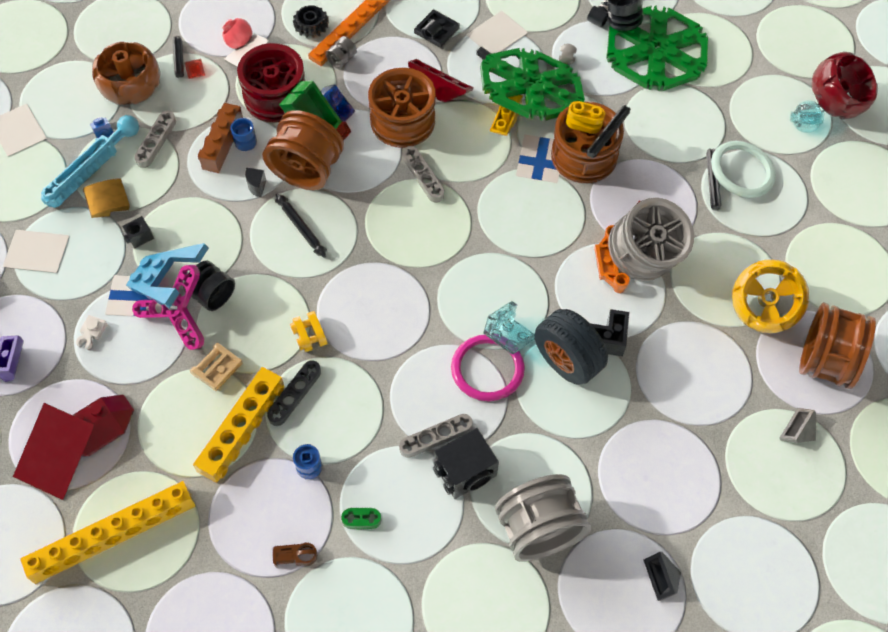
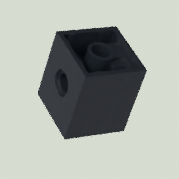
M478 428L435 450L434 459L432 460L434 464L432 468L438 478H442L446 493L448 495L451 494L454 500L469 491L477 490L497 476L499 465L498 459Z

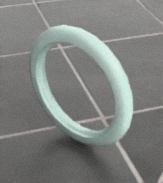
M730 141L720 145L712 155L711 165L715 178L726 190L733 194L749 198L758 197L766 194L775 182V169L772 161L766 153L753 144L744 141ZM739 149L756 156L766 169L767 177L764 184L756 189H746L732 183L721 170L720 160L722 155L726 151Z

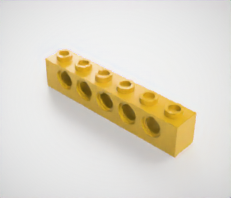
M264 367L260 368L193 463L196 472L215 483L220 478L225 477L228 466L238 458L239 450L249 442L253 430L260 426L264 414L273 405L275 398L283 392L284 382L281 376ZM264 390H267V391H268V392H267L266 394H264V395H261V394H260V392H262V391H264ZM252 406H256V407H257L255 410L249 411V408H250V407H252ZM241 422L246 423L243 427H237ZM235 439L231 444H226L227 440ZM216 456H223L219 461H214Z

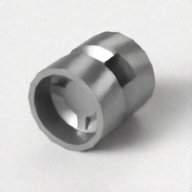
M343 36L326 51L325 55L332 66L340 69L357 53V48L349 38Z

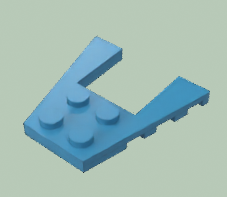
M202 243L145 256L140 261L136 271L131 274L126 286L130 290L140 295H145L148 299H153L157 303L170 308L180 293L176 288L158 287L174 262L200 263L209 247Z

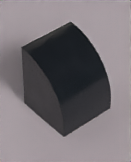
M246 168L245 177L249 191L253 195L262 198L266 184L264 170Z

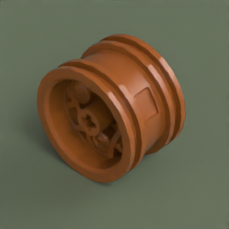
M289 111L283 115L276 128V137L271 138L262 153L263 160L270 171L288 184L305 190H319L324 187L331 174L330 166L337 162L344 149L343 139L332 125L320 117L304 111Z

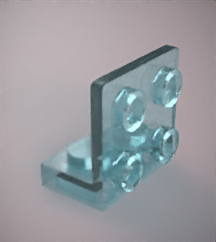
M513 301L490 314L483 334L511 354H515L535 340L534 333L514 320L518 305Z

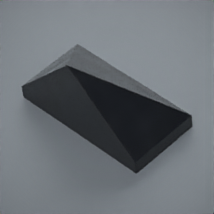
M658 552L643 559L657 600L661 601L677 594L681 572L663 552Z

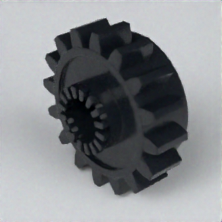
M308 5L301 7L296 11V15H293V27H295V32H299L300 36L305 34L306 38L309 35L314 38L316 34L321 36L320 32L325 33L326 28H329L327 12H323L322 8Z

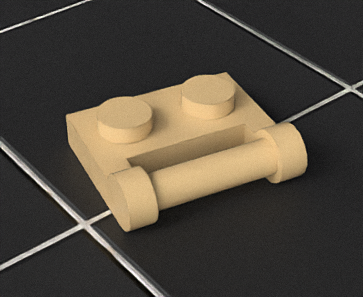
M216 343L213 346V350L196 367L193 366L190 373L214 391H217L243 362L221 344ZM220 354L221 356L203 373L202 371Z

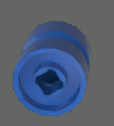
M240 118L231 124V132L236 148L241 151H250L255 148L257 138L252 121L247 118Z
M304 444L294 451L293 461L297 474L304 479L316 478L322 471V461L318 449L311 444Z

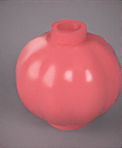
M241 18L229 19L222 27L224 30L222 33L224 42L232 49L243 47L250 41L253 34L250 24Z

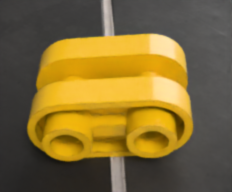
M575 101L569 106L566 124L572 129L596 134L602 128L605 111L599 106Z
M315 311L307 313V320L302 321L299 316L293 318V323L290 324L293 334H298L299 336L297 343L300 350L304 349L305 353L313 350L311 345L318 342L320 347L327 345L326 337ZM311 326L314 335L308 337L305 328Z

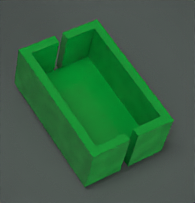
M301 81L291 91L292 94H288L279 104L285 113L289 111L308 112L325 120L335 129L342 123L314 81Z

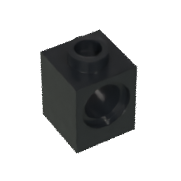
M142 216L122 226L125 232L122 234L127 244L131 243L134 249L154 239L149 226Z

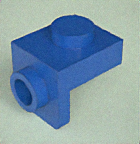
M106 117L96 118L93 120V123H90L96 138H100L102 135L109 138L114 133Z

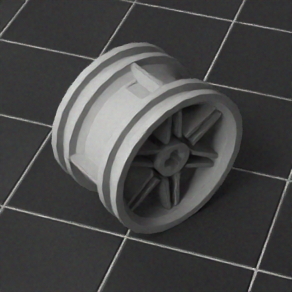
M648 198L636 204L611 229L608 239L610 256L618 269L629 277L640 281L655 280L688 257L694 244V230L689 217L678 205L663 198Z
M554 474L531 480L506 493L496 503L494 508L499 516L500 524L507 531L510 539L509 546L513 550L515 560L527 562L551 556L576 544L590 532V522L587 521L586 513L578 503L575 489L567 475Z

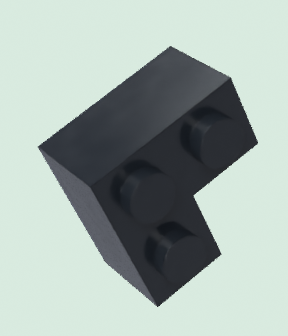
M610 309L606 326L590 323L603 339L609 355L623 357L627 345L630 312Z

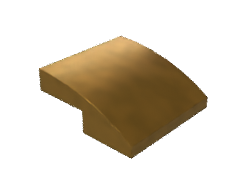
M121 178L100 181L83 188L91 218L110 217L111 212L128 211L130 208Z

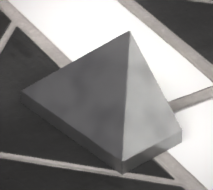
M797 408L779 437L780 440L794 443L816 441V411Z

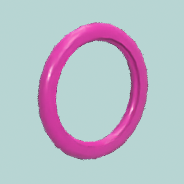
M490 334L477 335L463 342L455 351L451 362L452 377L460 390L471 398L488 402L506 398L515 392L523 380L525 371L523 357L515 345L503 337ZM484 343L496 344L511 354L515 364V374L506 387L495 392H482L468 385L461 373V361L465 353L473 346Z

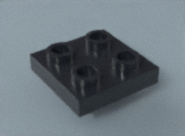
M433 9L414 28V34L441 48L459 30L460 23Z

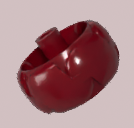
M839 52L831 55L817 66L812 75V91L818 104L827 114L833 117H839L843 120L855 118L866 112L877 98L878 84L876 83L872 68L863 58L851 52Z

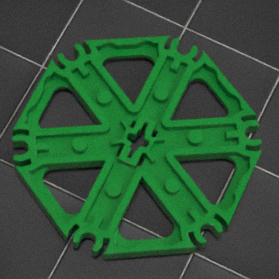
M656 5L653 11L652 6L643 8V15L650 17V32L640 27L619 31L609 26L607 62L614 61L611 65V68L614 69L613 71L645 89L647 84H649V90H651L653 85H656L658 91L661 90L662 86L664 91L695 81L700 78L701 73H704L707 68V33H701L703 27L700 24L669 7L667 12L665 6H663L662 11L657 10ZM668 18H675L681 23L686 24L688 28L667 35ZM618 35L633 43L634 46L622 50L616 49L615 36ZM695 44L701 45L699 58H694L679 50ZM648 60L646 75H640L627 67ZM665 62L683 71L685 74L674 78H667L665 76Z
M520 48L488 54L486 59H483L481 62L480 73L484 94H490L489 99L492 102L527 119L530 115L531 120L534 119V116H538L540 121L544 117L545 121L558 118L559 114L569 107L572 102L585 101L581 78L578 76V73H572L573 68L537 50H535V54L533 49L530 52H526L525 48H522L521 51ZM516 56L519 59L520 68L501 59ZM538 60H542L558 69L540 73ZM489 72L506 79V81H491ZM568 83L574 84L576 93H570L568 90L557 86ZM524 94L526 105L519 104L509 99V97ZM544 98L558 105H561L562 107L554 109L547 108L545 106Z

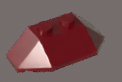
M418 59L408 61L409 68L422 72L432 81L435 88V97L438 101L447 102L474 89V87Z
M124 394L100 397L73 414V416L94 424L82 456L89 457L125 434L134 409Z

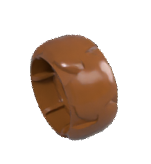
M137 42L113 43L105 47L102 53L97 55L93 61L92 77L97 89L103 97L115 104L125 105L143 102L154 93L155 87H158L160 83V68L154 54L146 46ZM141 66L145 67L140 75L134 76V69ZM119 74L120 78L126 81L116 82L108 80V78Z

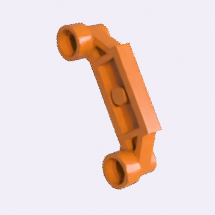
M610 225L606 228L604 238L599 244H595L594 247L600 280L606 281L614 288L616 293H623L625 288L628 287L630 279L627 274L619 273L618 267L610 256L608 239L614 226Z

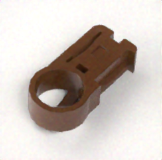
M308 542L273 547V564L276 568L277 565L296 563V566H310L315 563L318 556L315 546ZM314 554L313 558L309 561H302L299 558V555Z

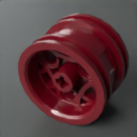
M262 44L247 51L241 57L237 67L239 84L242 88V96L247 111L259 120L273 123L280 122L285 112L279 104L288 94H292L291 91L301 81H305L303 60L294 49L283 44Z

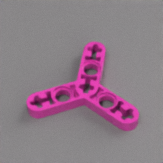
M184 265L179 271L173 288H176L179 292L180 286H184L186 293L184 296L179 294L172 306H177V310H169V308L162 304V311L159 314L155 309L157 304L155 300H139L132 306L133 314L139 318L169 317L183 343L190 350L199 349L204 345V337L187 309L200 276L198 267L195 265ZM140 307H149V310L142 311ZM183 319L188 322L186 330L181 325Z

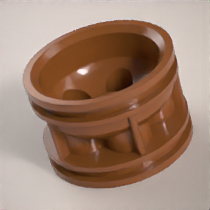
M584 102L604 109L605 117L600 132L591 134L568 127L566 119L569 107L565 108L556 120L551 159L556 170L565 178L578 183H595L607 178L615 169L624 136V127L622 123L608 140V146H604L595 158L588 157L581 150L583 148L588 149L616 113L605 105L595 102ZM569 138L577 139L574 143H569L566 140Z

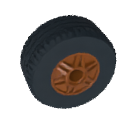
M558 309L542 321L535 330V342L541 355L550 367L568 382L577 385L586 384L606 367L608 362L606 345L596 329L580 314L569 309Z

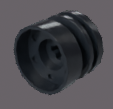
M607 0L609 25L613 29L627 31L635 29L642 24L643 0Z
M206 260L196 265L200 271V276L191 297L198 300V303L207 310L216 311L232 296L235 289V280L221 271L215 264Z

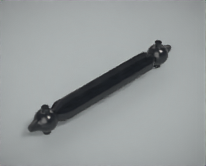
M277 193L275 203L281 206L305 240L315 249L313 252L318 256L326 258L325 252L327 248L320 245L317 237L292 205L287 202L288 198Z

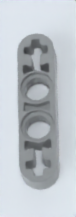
M161 112L134 156L139 167L146 168L150 166L176 124L173 112ZM158 130L164 131L161 135H156L155 133ZM150 143L156 144L153 148L147 147Z
M413 146L406 147L403 150L404 162L429 200L435 203L441 202L444 199V188L418 149ZM421 165L424 169L419 171L415 169V166ZM431 178L433 181L431 183H424L423 179ZM433 188L436 193H439V195L433 194Z
M460 414L403 438L399 444L401 455L410 458L470 432L473 424L472 418L467 414ZM463 420L464 423H467V427L464 428L463 425H460V421ZM446 427L451 430V433L448 436H442L439 431ZM429 435L433 440L430 444H424L421 438ZM416 439H418L419 448L415 442ZM405 444L412 446V450L408 451V449H405Z

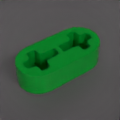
M347 508L342 512L341 520L347 529H376L381 524V514L376 508ZM349 514H353L354 518L360 519H353L352 523H349L348 519L345 518H349ZM370 514H374V517L378 519H374V523H370L369 519L363 518H370Z

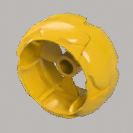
M775 259L762 260L750 265L738 276L732 290V304L738 318L749 328L761 333H778L793 327L803 318L809 305V288L801 272L789 263ZM763 274H776L784 279L776 289L767 288L764 290L755 278ZM748 294L758 296L759 304L765 307L761 316L755 315L749 308L746 299ZM767 294H770V299L772 301H766L765 296ZM794 294V302L791 309L780 318L774 304L778 302L779 296Z

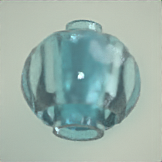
M803 101L797 105L794 112L790 113V122H793L796 129L801 132H814L824 122V110H821L820 105L815 101Z

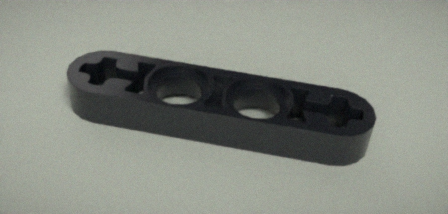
M307 361L270 407L267 417L271 425H282L320 377L321 368L317 361ZM315 367L316 372H313V371H312V372L309 374L308 369H309V368H310V369H313V368ZM303 381L306 383V386L303 389H296L295 384ZM291 396L294 398L292 404L286 405L283 403L284 398ZM280 412V416H281V417H280V418L276 417V418L274 419V418H273V414H276V415H277V414Z

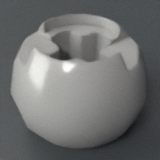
M572 44L562 45L560 48L562 55L559 56V61L567 65L573 64L575 62L573 54L576 53L577 48Z

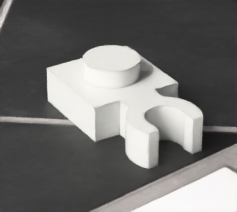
M88 315L79 330L82 336L77 338V346L81 347L82 343L87 342L85 348L90 350L93 346L92 340L100 339L108 325L107 322Z

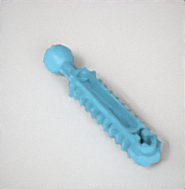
M130 115L120 117L117 122V130L109 138L103 135L100 138H96V141L50 184L43 188L41 192L43 203L49 207H59L112 156H115L117 152L115 145L124 136L133 137L138 133V120Z

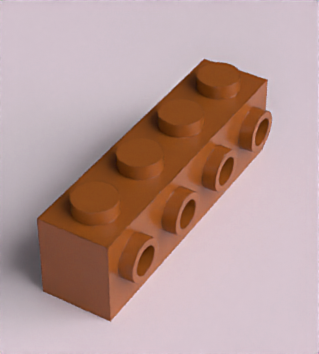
M223 103L222 108L218 110L217 118L211 125V131L205 137L204 146L198 152V160L202 170L215 173L220 172L234 141L231 124L235 120L243 118L240 106Z

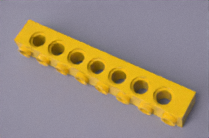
M181 481L20 558L26 577L34 584H37L196 507L189 489L184 481Z

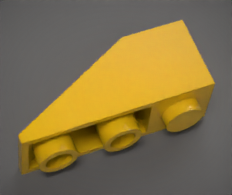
M523 95L509 97V99L522 104ZM500 106L490 132L507 136L517 121L519 114Z

